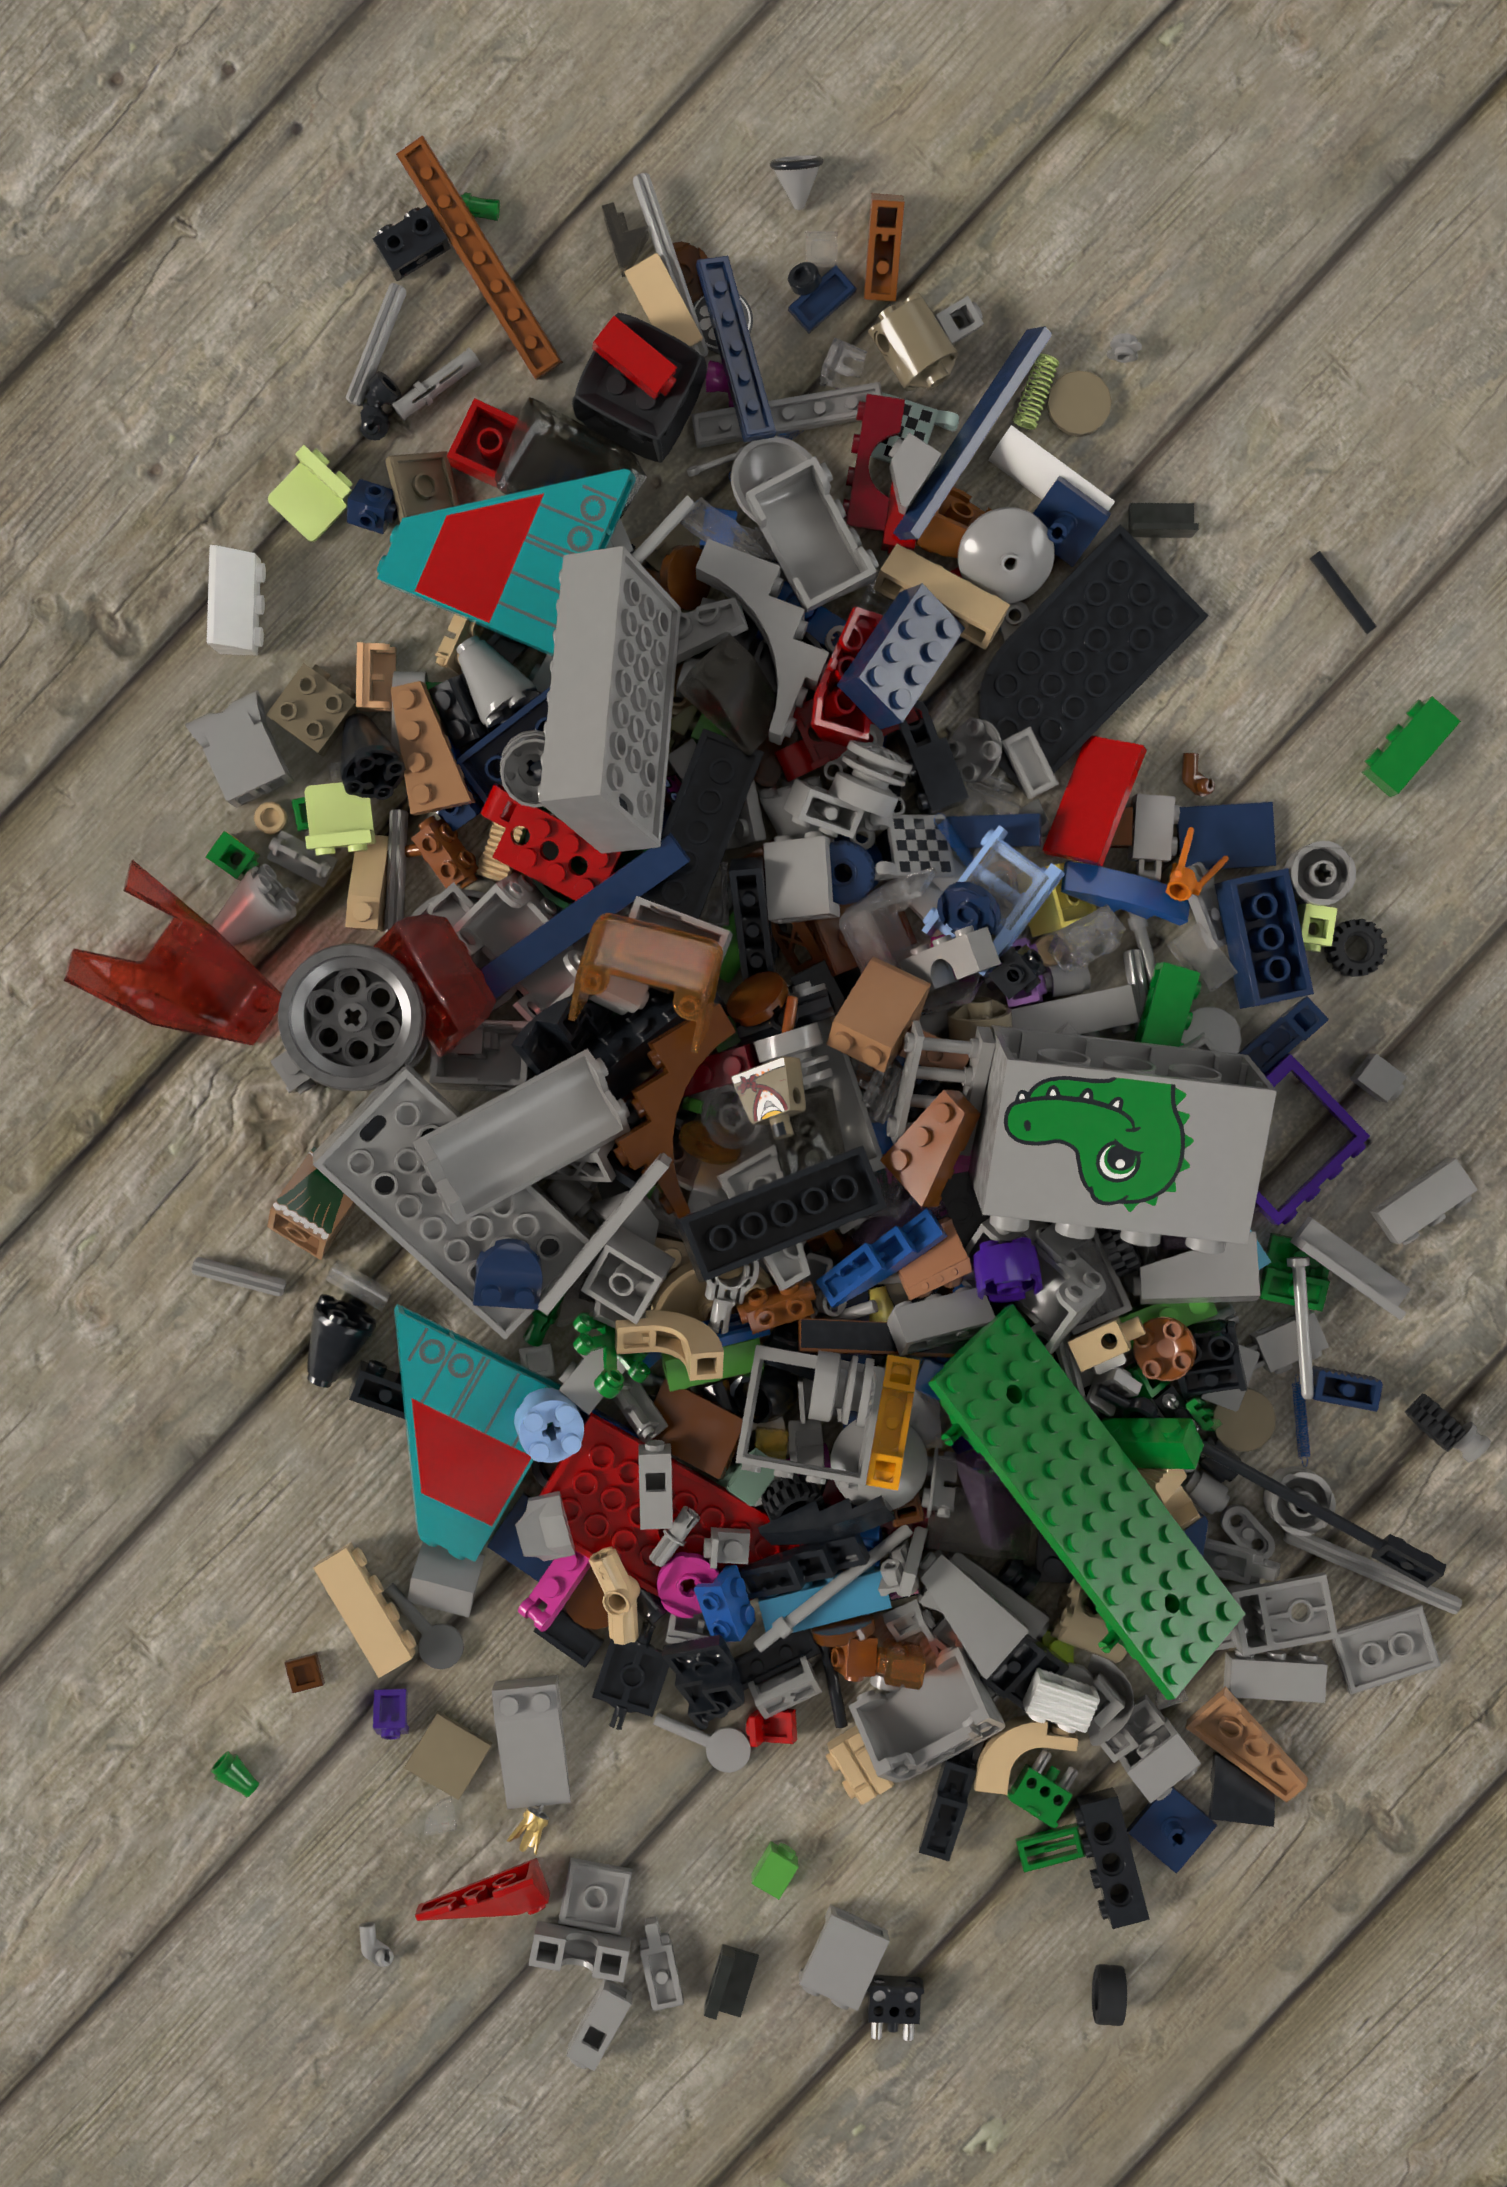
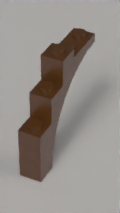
M720 1003L709 1005L647 1043L651 1049L647 1053L651 1062L657 1070L662 1068L663 1072L630 1091L635 1098L630 1101L634 1110L640 1118L645 1116L647 1120L630 1129L624 1135L614 1139L618 1148L614 1149V1153L623 1167L629 1165L630 1168L636 1170L644 1165L645 1169L641 1171L642 1174L645 1173L660 1153H665L672 1159L669 1168L655 1185L662 1195L658 1201L667 1215L673 1213L678 1219L691 1212L680 1190L674 1166L673 1134L676 1114L685 1088L698 1066L715 1047L736 1032Z

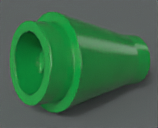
M229 1751L225 1752L211 1769L216 1781L234 1789L246 1798L259 1786V1782L253 1777L238 1755H232Z

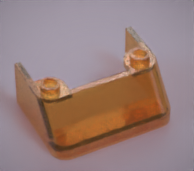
M613 913L602 914L592 925L576 973L568 1020H576L587 1002L589 994L597 995L606 990L610 983L611 975L675 991L673 1006L676 1013L684 1019L696 1022L691 1052L698 1053L709 1029L723 960L722 947L718 942L707 937Z

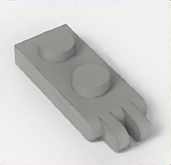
M1196 862L1192 866L1187 867L1194 871L1197 882L1207 873L1201 862ZM1213 877L1203 886L1200 895L1192 894L1188 899L1207 951L1218 949L1227 944Z

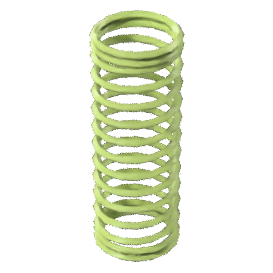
M1040 353L1032 366L1033 370L1030 371L1031 375L1028 376L1027 386L1024 387L1023 397L1020 398L1021 402H1019V407L1016 409L1017 413H1015L1013 418L1014 423L1026 429L1037 428L1038 424L1036 421H1039L1037 416L1041 415L1040 411L1043 410L1041 405H1045L1043 400L1047 399L1045 396L1049 394L1047 389L1051 388L1049 384L1053 383L1051 380L1055 377L1053 373L1057 372L1055 368L1059 366V361L1056 358ZM1041 366L1050 368V369H1052V370H1054V371L1047 370V369H1045V368H1043V367H1041ZM1040 372L1047 373V374H1049V375H1051V376L1044 375V374H1042V373H1040Z

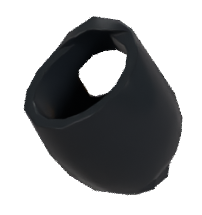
M765 1366L762 1369L753 1419L754 1423H767L777 1420L795 1404L799 1396L797 1376L773 1366ZM751 1372L737 1378L730 1386L731 1397L743 1415L747 1397L742 1389L745 1382H750Z

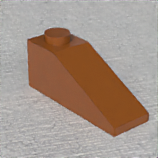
M871 193L864 299L896 301L905 203L903 195Z

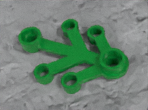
M580 1313L573 1321L574 1328L581 1333L573 1342V1346L578 1353L588 1356L592 1351L603 1348L604 1370L594 1380V1386L602 1396L613 1399L623 1388L624 1377L617 1370V1358L628 1370L629 1376L634 1381L643 1383L650 1375L649 1367L642 1362L649 1352L616 1354L615 1328L593 1319V1316L591 1317L587 1313ZM593 1329H597L602 1333V1335L594 1337L588 1334Z

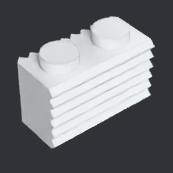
M1036 1668L1023 1699L1025 1712L1032 1720L1039 1723H1045L1046 1720L1057 1723L1059 1728L1068 1733H1075L1076 1730L1086 1733L1100 1702L1098 1692L1094 1686L1071 1680L1041 1668Z

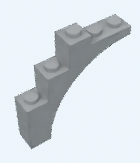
M707 539L696 566V578L718 589L729 598L736 597L741 603L743 611L755 623L765 640L775 667L777 681L776 709L769 729V741L781 745L784 737L790 738L797 719L792 717L796 707H803L808 695V689L816 691L828 665L829 652L801 642L808 627V622L804 621L805 609L777 599L784 583V579L780 578L779 565Z

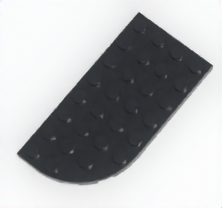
M1119 524L997 649L987 666L981 682L978 700L979 719L993 724L1000 735L1001 741L1031 727L1053 773H1055L1209 615ZM1002 747L1001 758L997 767L1027 797Z

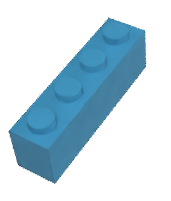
M881 1564L878 1567L871 1566L793 1627L792 1633L892 1608L889 1594L881 1596L878 1590L882 1578L880 1572ZM838 1570L835 1577L806 1582L801 1590L758 1598L765 1631L767 1632L773 1627L772 1623L781 1616L785 1618L840 1575L843 1570Z

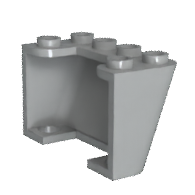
M816 456L746 492L748 506L805 612H809L874 582L877 574L876 568L879 567L872 550L868 549L865 551L860 546L862 544L856 530L853 527L850 529L847 527L843 519L846 517L843 505L839 499L833 500L829 493L831 488L830 481L833 480L831 472L825 462L819 463Z
M514 872L495 883L447 932V936L468 958L482 950L492 961L560 911L556 904L539 891L531 877L523 873ZM461 935L464 936L470 942V944L466 943L461 937ZM582 937L514 985L524 997L513 1006L530 1022L536 1015L552 1004L566 997L573 996L603 967L601 951ZM528 1007H530L531 1009H533L534 1012L536 1013V1015H534L532 1012H530V1010L528 1009Z
M989 1218L981 1223L965 1248V1252L970 1258L971 1267H973V1255L980 1251L979 1245L985 1241L994 1240L1002 1244L1012 1243L1013 1240L1022 1237L1031 1239L1032 1245L1037 1248L1043 1289L1035 1295L1033 1289L1025 1292V1299L1014 1302L1036 1323L1031 1329L1036 1335L1043 1336L1048 1341L1045 1347L1052 1354L1106 1290L1105 1280L1075 1250L1059 1264L1046 1254L1034 1242L1038 1235L1048 1227L1044 1222L1030 1220L1028 1230L1012 1232L992 1226L989 1223ZM975 1280L962 1281L964 1286H970L971 1289L976 1288Z

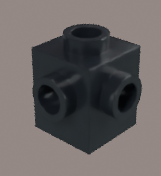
M1025 944L1018 951L1014 947L1006 951L999 957L1002 964L989 974L994 983L1010 1000L1022 989L1027 994L1042 981L1038 976L1046 970V967L1043 965V959L1034 949H1030Z

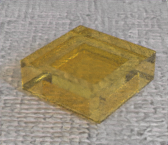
M756 1426L754 1449L757 1448L768 1457L786 1460L789 1430Z

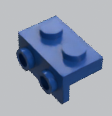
M726 1565L713 1583L697 1584L694 1588L710 1636L720 1634L725 1642H740L756 1620L754 1608L750 1604L745 1590V1582L741 1578L737 1565Z

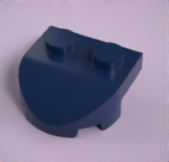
M509 1238L497 1240L493 1247L485 1252L481 1251L476 1261L473 1305L539 1310L538 1305L540 1303L543 1283L540 1255H537L530 1249L527 1242Z

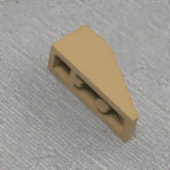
M375 835L376 844L367 845L368 850L355 852L345 923V927L349 929L383 932L387 885L388 836Z

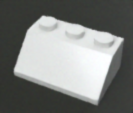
M210 545L207 644L219 654L258 655V647H262L264 642L263 628L259 627V615H263L265 610L264 596L260 595V582L264 583L266 578L265 563H261V559L252 552Z

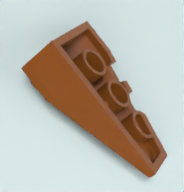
M953 487L920 538L916 539V545L921 546L922 549L930 553L935 552L944 557L958 558L959 545L965 531L978 517L986 512L970 502L972 496ZM1015 558L1006 559L1004 564L1013 565Z

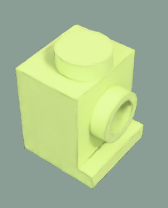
M1307 903L1298 905L1297 911H1299L1298 917L1305 951L1321 952V947L1332 946L1337 908L1315 906ZM1310 923L1316 926V932L1313 935L1308 933Z

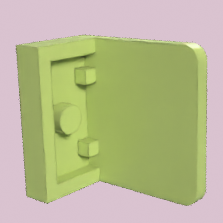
M303 445L295 453L300 463L269 494L268 502L308 541L315 542L347 509L348 497L352 492L350 487L353 483L341 471L334 474L327 467L330 463L329 460L319 450L315 448L311 452Z
M343 782L310 785L305 788L304 793L309 836H305L306 849L315 850L316 856L336 854L335 848L348 847V852L368 850L367 845L376 844L371 798H361L347 794Z

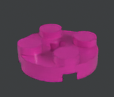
M687 1552L676 1553L660 1569L657 1577L658 1596L664 1608L671 1614L681 1618H693L694 1615L702 1613L694 1589L690 1588L688 1592L683 1591L684 1586L681 1582L693 1579L695 1585L713 1583L719 1575L718 1568H710L709 1559L704 1558L703 1555Z

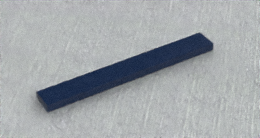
M1046 326L1025 331L893 533L900 540L920 538L1052 337V333Z
M671 833L661 839V847L649 848L470 975L463 983L482 1008L629 905L636 899V896L640 897L687 864L690 858Z

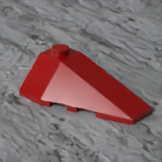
M856 606L849 615L814 695L811 726L821 740L848 747L850 740L857 742L869 740L871 720L837 684L882 619L883 615Z
M534 1858L421 1903L417 1907L415 1917L417 1921L513 1916L525 1912L531 1915L540 1912L546 1907L545 1904H548L550 1898V1890L538 1860Z

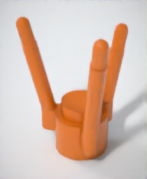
M1193 827L1188 828L1179 862L1172 864L1170 879L1166 888V893L1178 901L1188 900L1192 894L1200 895L1203 886L1229 860L1228 856H1223L1197 882L1194 871L1185 867L1194 834Z

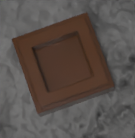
M317 1652L285 1661L292 1694L325 1684Z

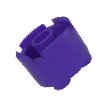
M1017 1238L1012 1243L1002 1244L994 1240L985 1241L979 1245L980 1251L976 1252L972 1257L977 1294L982 1300L984 1295L989 1296V1302L1018 1301L1026 1298L1025 1292L1033 1289L1035 1295L1043 1289L1037 1248L1032 1245L1030 1238Z

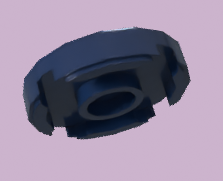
M956 882L949 885L939 897L937 903V912L944 926L947 923L952 928L951 933L954 935L955 931L973 925L974 930L988 927L990 935H992L1000 925L1002 914L998 902L991 893L974 883Z

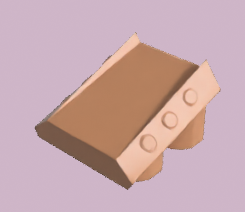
M949 1217L938 1220L948 1237L897 1271L909 1300L927 1297L934 1289L941 1286L947 1288L959 1286L963 1281L964 1275L972 1272L970 1258L967 1256L952 1219Z

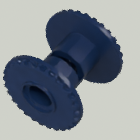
M844 835L838 836L834 839V842L830 843L833 902L842 905L855 903L865 897L880 881L875 880V867L878 862L883 861L882 854L875 843L872 847L865 850L859 844L850 841V837ZM856 835L859 843L863 844L868 841L866 836ZM843 864L850 866L852 874L844 869Z

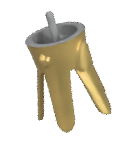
M541 1804L539 1810L527 1807V1810L523 1813V1820L507 1839L508 1842H511L513 1839L519 1838L526 1829L519 1847L521 1852L526 1851L528 1846L533 1848L535 1845L534 1854L537 1856L542 1830L548 1825L550 1819L545 1813L541 1812L544 1807L543 1804Z

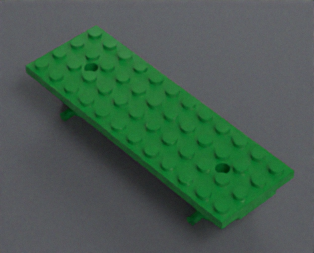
M1013 1304L1007 1306L987 1326L976 1333L944 1365V1368L928 1382L940 1399L939 1403L949 1415L952 1426L941 1438L946 1440L944 1442L946 1445L952 1446L962 1436L969 1441L977 1453L982 1454L1096 1605L1095 1609L1104 1620L1108 1630V1634L1098 1643L1099 1648L1103 1647L1101 1650L1104 1653H1110L1113 1647L1119 1643L1133 1659L1139 1662L1167 1700L1176 1699L1246 1613Z

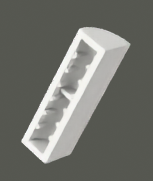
M1012 425L988 460L1041 500L1045 497L1056 479L1061 476L1107 511L1110 510L1115 502Z

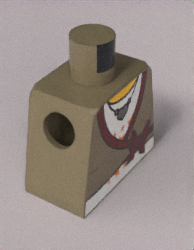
M783 1056L731 1076L734 1087L752 1124H771L775 1140L787 1138L794 1134L789 1117L802 1113L806 1109L800 1058Z

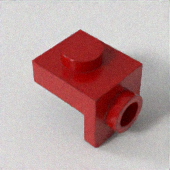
M788 1708L767 1719H764L758 1709L754 1711L746 1722V1734L750 1736V1746L758 1747L763 1742L794 1744L798 1740L796 1709Z

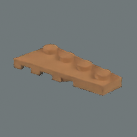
M417 681L391 687L400 752L406 769L404 777L410 814L416 816L475 803L472 793L468 791L463 779L465 777L461 767L457 764L451 751L450 741L440 725L439 715L425 683Z
M1226 1686L1187 1719L1185 1726L1187 1730L1286 1803L1307 1787L1308 1777Z

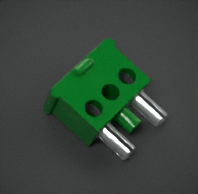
M1043 1749L1032 1767L1027 1763L1025 1764L1011 1789H1008L1006 1796L1011 1802L1048 1826L1057 1828V1821L1073 1796L1068 1789L1078 1775V1771L1073 1767H1068L1059 1784L1056 1783L1055 1780L1061 1771L1051 1765L1046 1775L1042 1774L1043 1769L1052 1756L1050 1752ZM1029 1778H1033L1030 1784L1026 1783ZM1042 1787H1047L1044 1792H1040ZM1056 1795H1060L1057 1801H1053Z

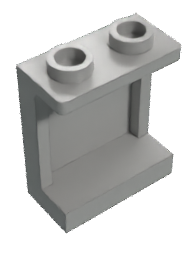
M823 832L805 833V838L793 839V836L784 835L774 837V842L763 843L769 921L785 924L840 917L839 904L833 902L830 843L834 842V839L825 836Z
M830 1904L825 1915L826 1923L805 1968H801L799 1972V1985L802 1986L804 1991L813 1996L821 1994L830 1998L831 2002L841 2009L847 2010L850 2007L858 2011L890 1942L888 1930Z

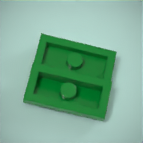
M1270 1233L1266 1255L1271 1263L1263 1267L1260 1299L1295 1306L1292 1267H1287V1258L1310 1256L1290 1242L1293 1237ZM1310 1257V1265L1305 1266L1308 1309L1323 1312L1330 1284L1328 1279L1330 1270Z

